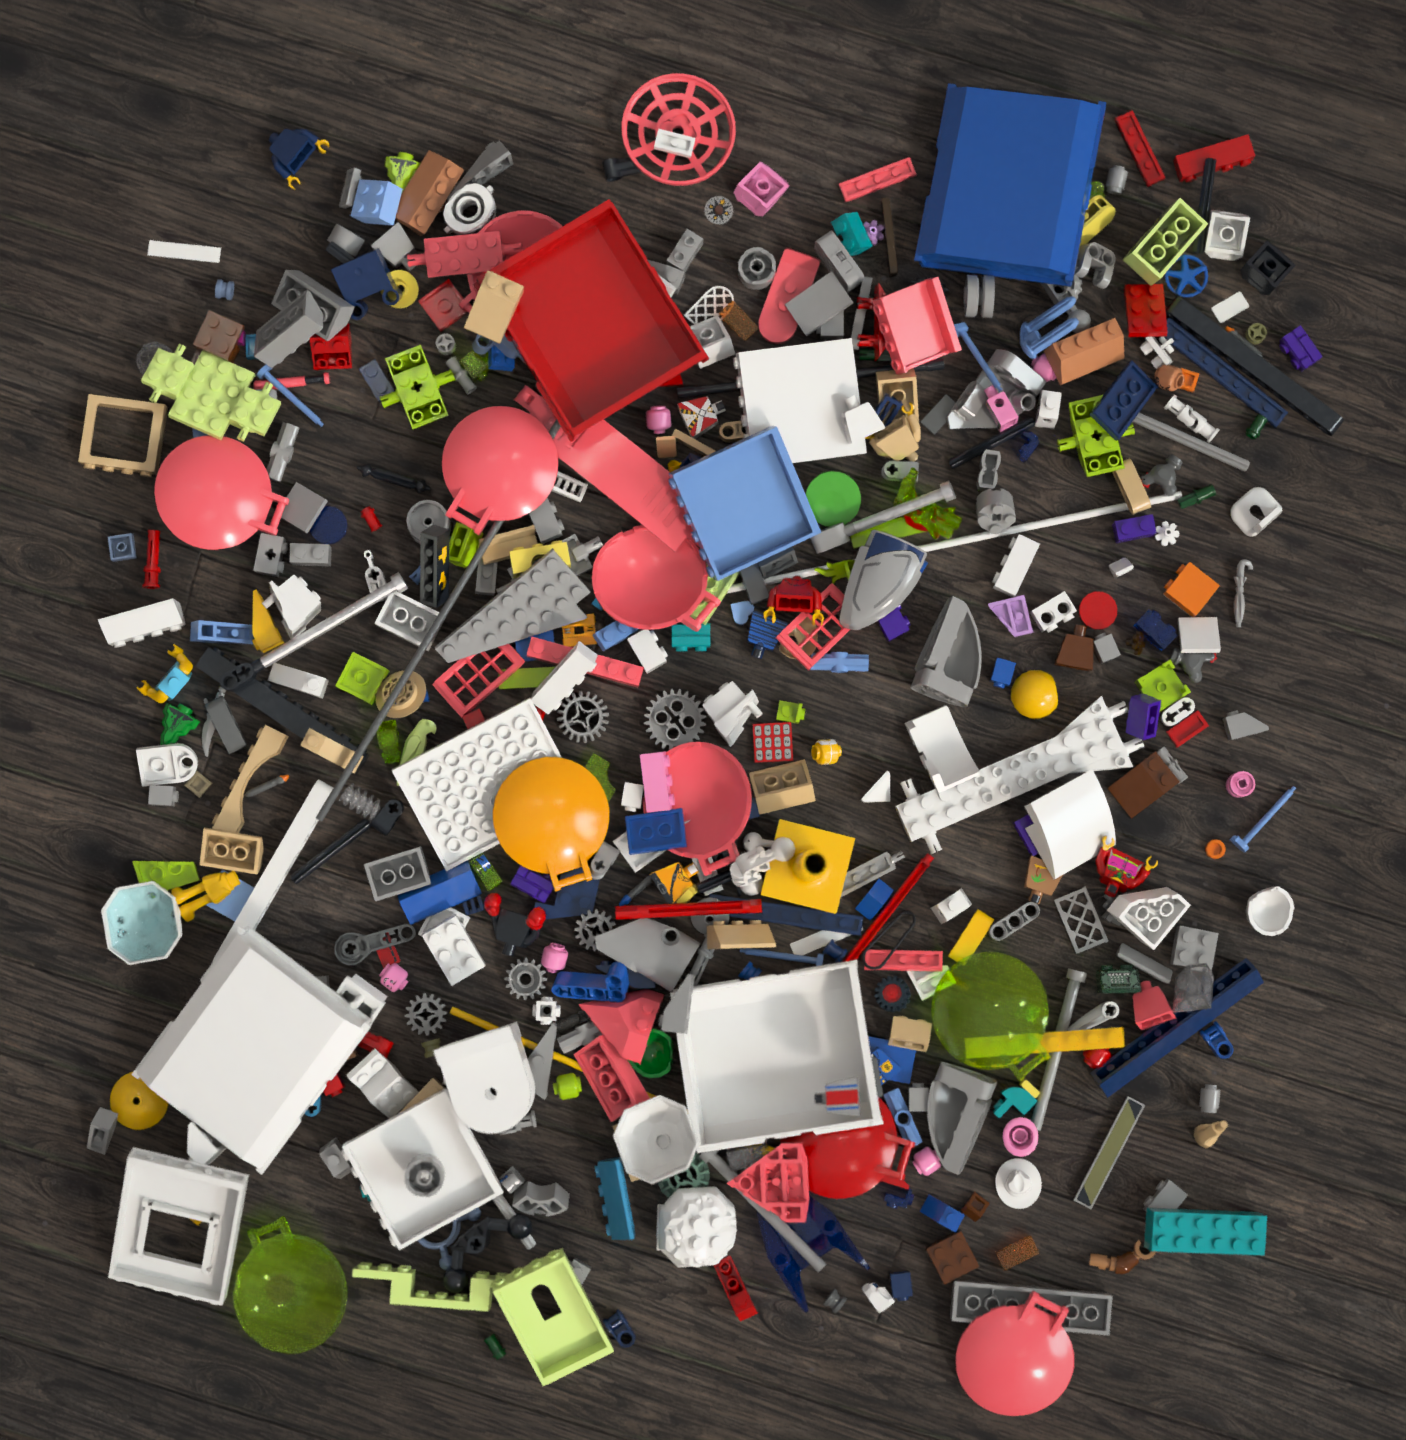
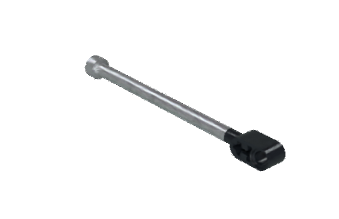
M399 572L390 577V582L250 664L242 663L226 672L220 678L221 687L229 692L240 689L252 682L258 672L397 590L399 593L407 590L406 583ZM245 668H247L248 670H251V671L248 672V673H249V676H248V677L245 676V675H243V674L245 673V670H244ZM233 677L234 685L227 687L226 680Z

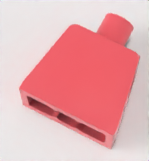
M1150 981L1141 982L1139 984L1141 992L1133 995L1135 1022L1142 1031L1176 1019L1160 987H1152Z

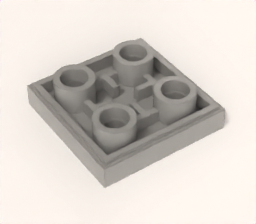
M296 482L286 497L289 499V503L287 506L285 505L281 518L308 533L328 501Z

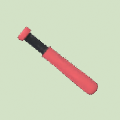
M329 373L311 377L276 378L286 388L306 386V384L330 383ZM267 379L254 381V390L263 389L265 383L269 381Z

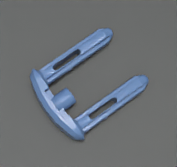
M1066 297L1029 323H1022L1020 345L1030 359H1036L1039 352L1077 327L1079 324L1078 319L1071 318L1043 337L1037 331L1072 308L1076 302L1075 297Z

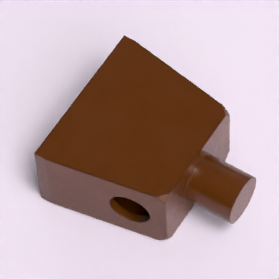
M1075 625L1074 634H1066L1064 636L1054 665L1089 672L1093 670V639L1085 637L1086 626Z

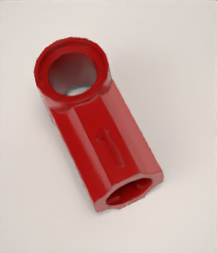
M367 1032L357 1046L370 1051V1053L376 1049L387 1058L394 1043L382 1036H376Z

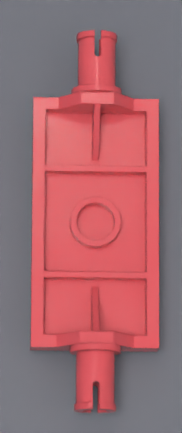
M501 231L424 239V253L408 254L407 260L415 259V261L407 262L409 267L426 265L428 278L487 272L502 263L506 256H513L522 251V249L515 250L522 248V243L505 245L502 243Z

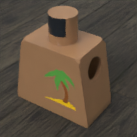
M1029 856L1024 887L1032 890L1028 901L1040 904L1043 894L1052 896L1063 875L1053 880L1043 860L1034 856Z

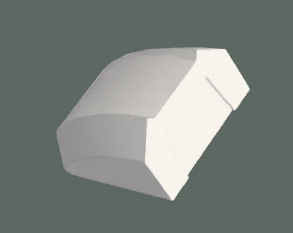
M1210 210L1205 253L1210 258L1231 261L1242 258L1250 217L1241 213Z

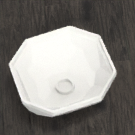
M661 1095L625 1109L613 1135L626 1173L650 1184L687 1170L699 1145L686 1106Z

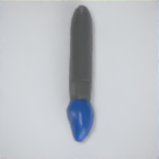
M647 876L627 895H624L619 906L629 904L636 895L653 882L651 876Z

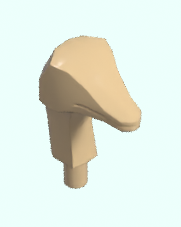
M1218 1121L1212 1124L1197 1126L1194 1128L1195 1141L1199 1146L1206 1149L1209 1148L1227 1128V1122Z

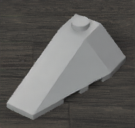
M500 141L488 144L485 148L486 150L482 152L448 196L447 200L449 201L452 195L465 185L473 183L483 185L513 165L509 150Z

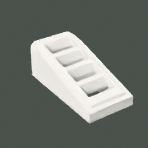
M558 471V480L552 492L581 502L588 484ZM562 480H565L563 488L560 489ZM569 483H573L570 492H567ZM578 485L580 486V488L576 496L574 495V492Z

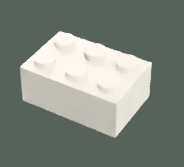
M396 591L388 596L375 624L419 647L440 612ZM440 628L438 629V631H437V633L435 634L434 638H433L432 641L430 642V644H429V646L427 647L426 651H429V649H430V647H431L433 641L435 640V638H436V636H437V634H438Z
M457 914L452 915L422 933L423 939L451 986L485 967L483 958Z

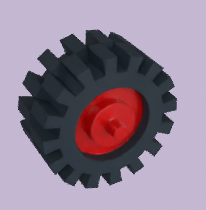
M887 976L888 978H883L880 983L878 982V987L875 988V998L880 1007L885 1011H891L892 1013H895V1011L900 1012L902 1011L901 1009L907 1007V1003H910L911 990L902 978Z

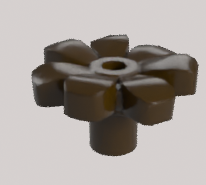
M1137 631L1132 639L1127 638L1126 646H1132L1135 655H1141L1143 648H1145L1146 642L1143 641V632Z

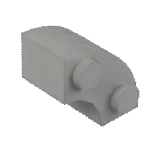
M527 1181L514 1191L512 1206L529 1215L538 1213L552 1216L568 1209L569 1193L556 1182L551 1185L540 1186Z

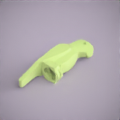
M422 719L418 722L405 741L400 765L425 752L427 735L429 733L435 734L437 730L436 724L433 721Z

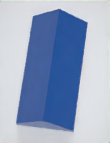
M467 860L448 871L443 869L430 875V885L398 894V899L410 925L476 897L482 894Z

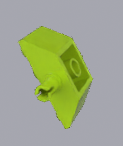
M421 345L385 358L397 389L392 393L380 396L384 408L397 402L402 403L412 429L448 416L439 392V386L455 381L451 369L438 375L432 374ZM416 386L420 387L419 392H416V390L413 389H415Z
M1103 395L1070 402L1069 412L1073 437L1057 440L1059 452L1072 448L1077 449L1086 477L1125 469L1118 440L1115 441L1089 415ZM1133 423L1130 424L1127 428L1129 430H1126L1121 437L1135 434L1134 428L1132 429ZM1093 434L1099 436L1098 441H1096L1095 438H1092Z

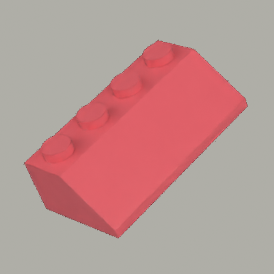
M603 1035L598 1036L573 1054L610 1122L621 1118L625 1109L650 1099L630 1062L622 1058L618 1054L617 1049Z

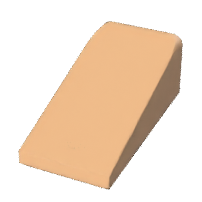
M675 436L656 438L658 458L677 456Z

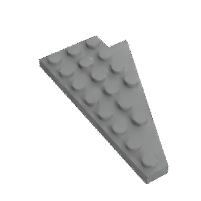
M552 548L435 646V650L447 663L584 620L587 618V615L577 603L587 596L590 590Z

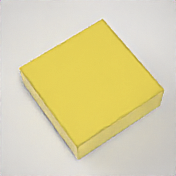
M696 884L690 887L676 902H689L698 892Z
M1023 1079L1019 1084L1034 1098L1040 1094L1027 1080Z

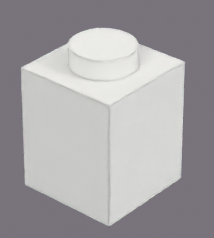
M625 782L621 806H624L626 811L636 812V809H641L644 785Z

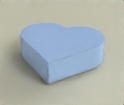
M749 601L731 604L735 623L743 625L747 622L748 616L753 613V604L751 605Z

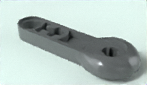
M403 924L368 935L353 932L345 933L335 943V955L343 964L356 965L371 952L413 940L416 930L410 924ZM409 927L412 929L413 934L410 938L402 936L403 928ZM398 929L401 941L397 942V938L391 939L390 944L387 941H383V938L386 936L385 933L394 935L396 934L394 930ZM349 943H352V946H356V949L353 950L354 954L349 955L350 952L346 953L345 951Z

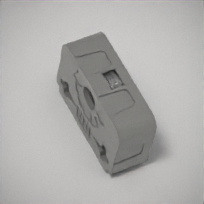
M832 230L815 241L814 249L827 269L834 273L847 293L862 284L864 274Z

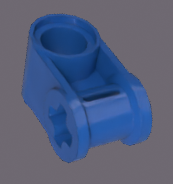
M1216 1021L1206 1030L1199 1031L1201 1037L1216 1057L1226 1059L1233 1054L1232 1044ZM1222 1044L1228 1048V1053L1224 1056L1219 1053V1047Z

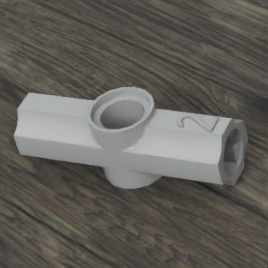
M283 422L277 441L273 443L270 451L267 472L271 480L281 482L286 465L290 462L294 452L293 445L299 432V427Z
M590 1021L575 1028L574 1031L557 1038L563 1053H566L581 1045L589 1044L603 1034Z

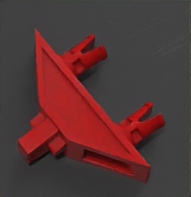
M879 283L874 288V298H857V303H862L858 304L857 309L873 310L872 300L886 295ZM874 313V335L858 334L857 340L862 341L857 343V347H874L876 361L886 348V342L879 328L878 317Z

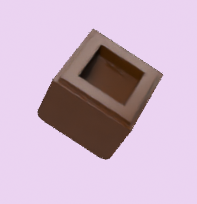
M974 1191L960 1211L976 1222L981 1218L990 1203Z

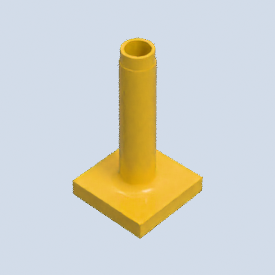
M779 819L774 840L779 837L789 838L795 845V853L788 861L782 862L774 859L769 862L770 869L765 873L760 895L836 914L855 838ZM808 855H813L819 860L820 870L817 875L810 874L805 869L804 860Z

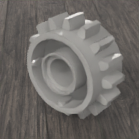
M525 958L523 963L518 959L517 965L510 964L512 970H506L509 974V977L504 978V980L509 981L506 988L511 987L510 994L517 993V999L523 996L524 1000H527L529 995L532 999H535L534 994L541 995L539 989L546 988L542 984L543 981H547V978L543 977L546 970L541 971L542 964L536 966V960L534 959L531 963H528V958ZM525 973L531 976V982L528 985H524L521 982V976Z

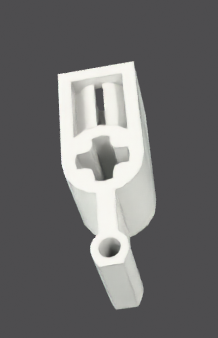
M368 550L364 552V557L369 564V568L365 572V578L371 593L378 589V587L380 588L385 585L386 580L381 569L374 566V556ZM373 572L379 574L377 580L370 578L373 576ZM388 596L380 600L379 602L387 600Z

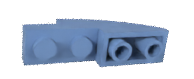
M615 621L592 636L602 651H605L641 629L629 627Z

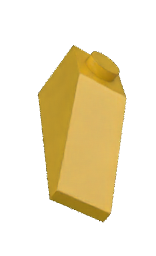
M256 589L253 591L252 634L255 639L252 642L256 650L260 649L261 652L265 653L283 644L284 641L268 608L266 609L262 605L264 600Z

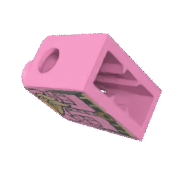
M993 385L984 390L988 397L986 407L999 432L1017 424L1018 415L1005 392L998 393ZM999 403L1002 407H997L995 404Z

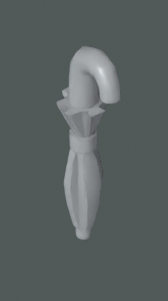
M1247 559L1239 561L1236 577H1233L1237 586L1234 600L1236 627H1241L1245 610L1243 586L1247 577H1244V567L1247 565L1248 570H1253L1251 561Z

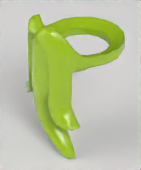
M845 560L833 564L827 562L826 565L829 569L816 567L814 570L823 576H832L833 584L837 579L848 577L849 581L855 560Z

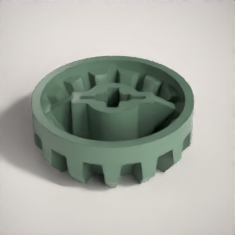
M695 1152L690 1164L697 1173V1179L692 1177V1172L689 1168L685 1170L689 1179L681 1181L678 1174L674 1175L675 1181L678 1183L676 1188L671 1184L670 1177L658 1182L663 1194L670 1198L679 1189L680 1185L690 1184L693 1186L692 1188L708 1186L710 1179L709 1167L699 1158L700 1154Z

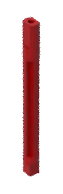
M761 899L615 906L616 920L762 913Z

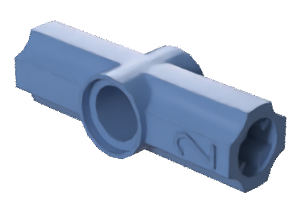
M831 652V654H825L810 670H823L834 673H847L848 671L868 672L869 655Z
M899 1088L883 1094L902 1138L915 1142V1145L923 1142ZM906 1113L908 1115L907 1122L899 1123L898 1115Z

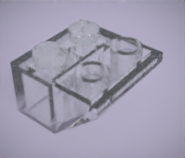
M1207 963L1187 965L1175 978L1172 1010L1174 1013L1211 1009L1214 976Z

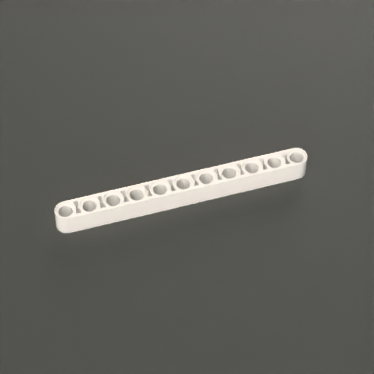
M319 779L317 780L213 961L239 926L244 928L249 925L252 929L256 930L319 821L316 819V816L333 790L332 786Z

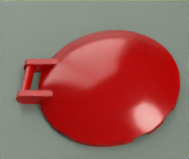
M878 1097L880 1115L883 1118L882 1125L817 1135L811 1131L796 1136L780 1138L781 1144L802 1143L808 1160L809 1191L827 1198L846 1199L866 1193L886 1175L904 1181V1172L915 1142L897 1137L894 1118L880 1097ZM900 1144L904 1148L897 1171H893L891 1169Z

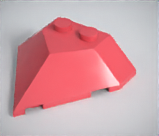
M642 989L626 993L625 999L622 1002L594 1000L581 1003L579 1007L588 1014L593 1024L608 1042L612 1043L622 1058L641 1064L649 1035L665 995L649 989Z
M782 1143L727 1183L767 1211H771L779 1216L786 1223L806 1222L809 1205L808 1160L802 1143Z

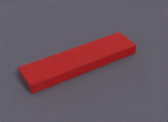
M1133 110L1116 117L1115 122L1146 186L1149 187L1164 180L1165 176Z

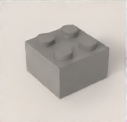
M1177 926L1170 964L1212 972L1219 933Z

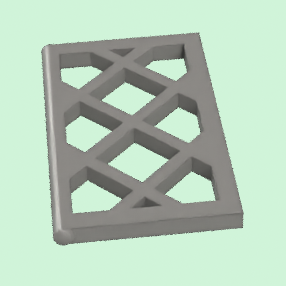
M1086 886L1054 900L1076 954L1108 942ZM1084 892L1087 899L1086 905L1075 901L1078 894ZM1063 900L1071 902L1067 913L1062 910L1059 902ZM1074 904L1084 907L1081 918L1070 914ZM1087 909L1091 910L1094 915V924L1083 920ZM1068 917L1079 921L1075 932L1068 925ZM1082 923L1092 926L1088 937L1078 933ZM1095 928L1100 930L1103 939L1099 941L1091 939ZM1076 936L1087 940L1084 947L1078 949L1075 941Z

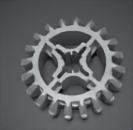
M579 691V697L576 698L575 693H572L573 700L565 698L568 704L561 703L560 705L565 708L564 711H557L558 714L563 715V717L557 718V721L564 722L559 725V728L566 727L563 734L567 735L570 732V740L573 739L574 735L577 736V743L580 742V737H583L584 743H587V737L589 736L591 741H594L593 735L595 733L598 737H601L598 730L600 729L605 732L606 728L602 726V723H609V721L603 719V717H609V713H603L607 706L600 707L603 700L600 699L596 702V694L591 699L589 691H587L586 697H583V692ZM580 702H589L596 708L584 710ZM575 704L577 713L567 721L568 711ZM579 708L584 714H588L586 717L587 726L582 720H577L580 717ZM599 714L597 725L594 729H591L590 719ZM582 724L586 732H576L570 726Z

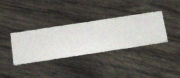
M149 240L148 255L217 263L220 261L221 248Z
M822 930L793 942L790 946L795 955H805L826 946L831 939L836 942L852 934Z

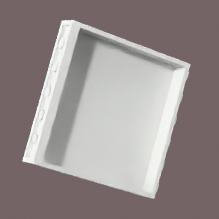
M852 338L738 352L736 357L733 358L734 368L738 369L736 385L741 391V396L738 397L740 408L743 407L744 415H741V423L746 429L744 438L770 426H777L792 463L867 453L865 438L852 444L848 443L841 417L842 413L849 410L845 399L855 395L860 405Z
M447 1087L347 1141L342 1146L343 1150L341 1152L346 1161L349 1160L351 1162L353 1175L361 1180L362 1184L360 1187L365 1195L368 1194L371 1198L370 1205L373 1211H378L381 1217L379 1221L383 1229H388L390 1242L394 1247L397 1246L399 1250L504 1192L470 1127L455 1112ZM431 1154L442 1162L445 1169V1179L442 1188L431 1197L415 1196L408 1190L405 1184L407 1166L413 1158L419 1155ZM422 1172L421 1178L429 1179V1174Z

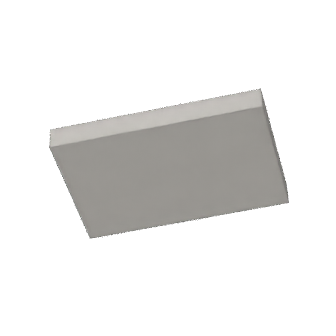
M831 271L787 302L785 306L804 334L808 336L854 302Z

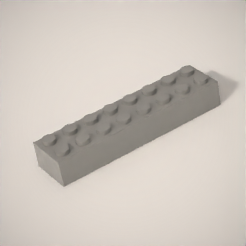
M961 1279L953 1280L951 1321L971 1323L979 1315L981 1317L992 1308L1003 1305H1024L1031 1292L1035 1291L1039 1293V1296L1061 1307L1069 1308L1068 1314L1061 1324L1065 1331L1109 1335L1112 1308V1295L1110 1293ZM1035 1303L1034 1305L1035 1307L1053 1316L1057 1315V1313L1037 1303Z

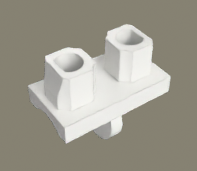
M1146 337L1147 340L1140 348L1145 355H1148L1153 350L1156 351L1158 356L1151 360L1153 366L1158 369L1164 364L1170 365L1173 361L1164 349L1166 348L1169 354L1174 351L1171 347L1174 340L1171 338L1167 341L1165 337H1160L1159 340L1162 343L1160 345L1155 337Z

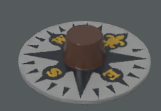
M713 197L705 205V215L714 224H724L732 217L733 206L725 197Z

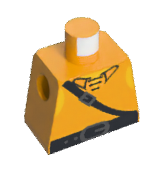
M677 862L651 873L650 876L667 903L674 904L694 885L690 878L697 874L699 870L693 862L685 868L680 862Z

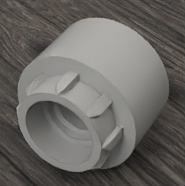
M337 223L327 239L329 242L333 241L355 257L365 241Z

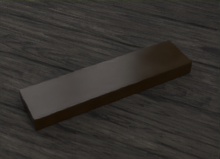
M888 197L882 198L881 208L889 277H896L898 267L890 199Z

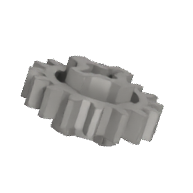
M597 908L594 913L587 910V916L582 913V921L576 920L579 927L574 928L575 931L579 932L575 937L581 938L579 944L585 943L587 950L592 946L593 951H596L595 937L608 932L602 926L603 921L607 923L609 931L613 930L612 926L616 924L615 921H609L612 917L611 915L606 917L605 910L600 914ZM597 917L596 921H587L590 918ZM596 925L599 926L601 932L592 934V929L590 928H595ZM582 928L587 930L589 934L587 939L583 935Z
M423 993V998L416 995L417 1001L410 1000L409 1002L412 1006L406 1007L409 1014H406L405 1017L410 1018L407 1025H413L412 1031L419 1029V1035L425 1031L426 1036H428L430 1030L434 1034L437 1033V1027L443 1028L440 1023L447 1021L443 1018V1015L448 1014V1012L442 1010L446 1005L439 1004L441 998L434 1000V994H431L429 998H427L426 993ZM422 1002L418 1012H414L415 1007ZM429 1002L435 1004L438 1010L432 1009ZM425 1009H427V1012L435 1013V1015L429 1016L428 1020L424 1016H418V1014L425 1012ZM435 1017H439L438 1021L431 1026V1021ZM414 1019H419L423 1027L419 1026Z

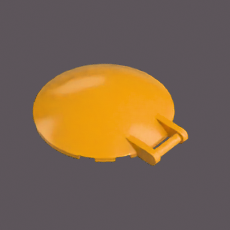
M538 758L519 766L504 780L494 802L493 826L500 845L521 866L532 871L549 874L555 892L571 884L592 880L587 861L600 848L609 825V805L601 784L585 767L565 758ZM582 867L583 873L558 881V874Z

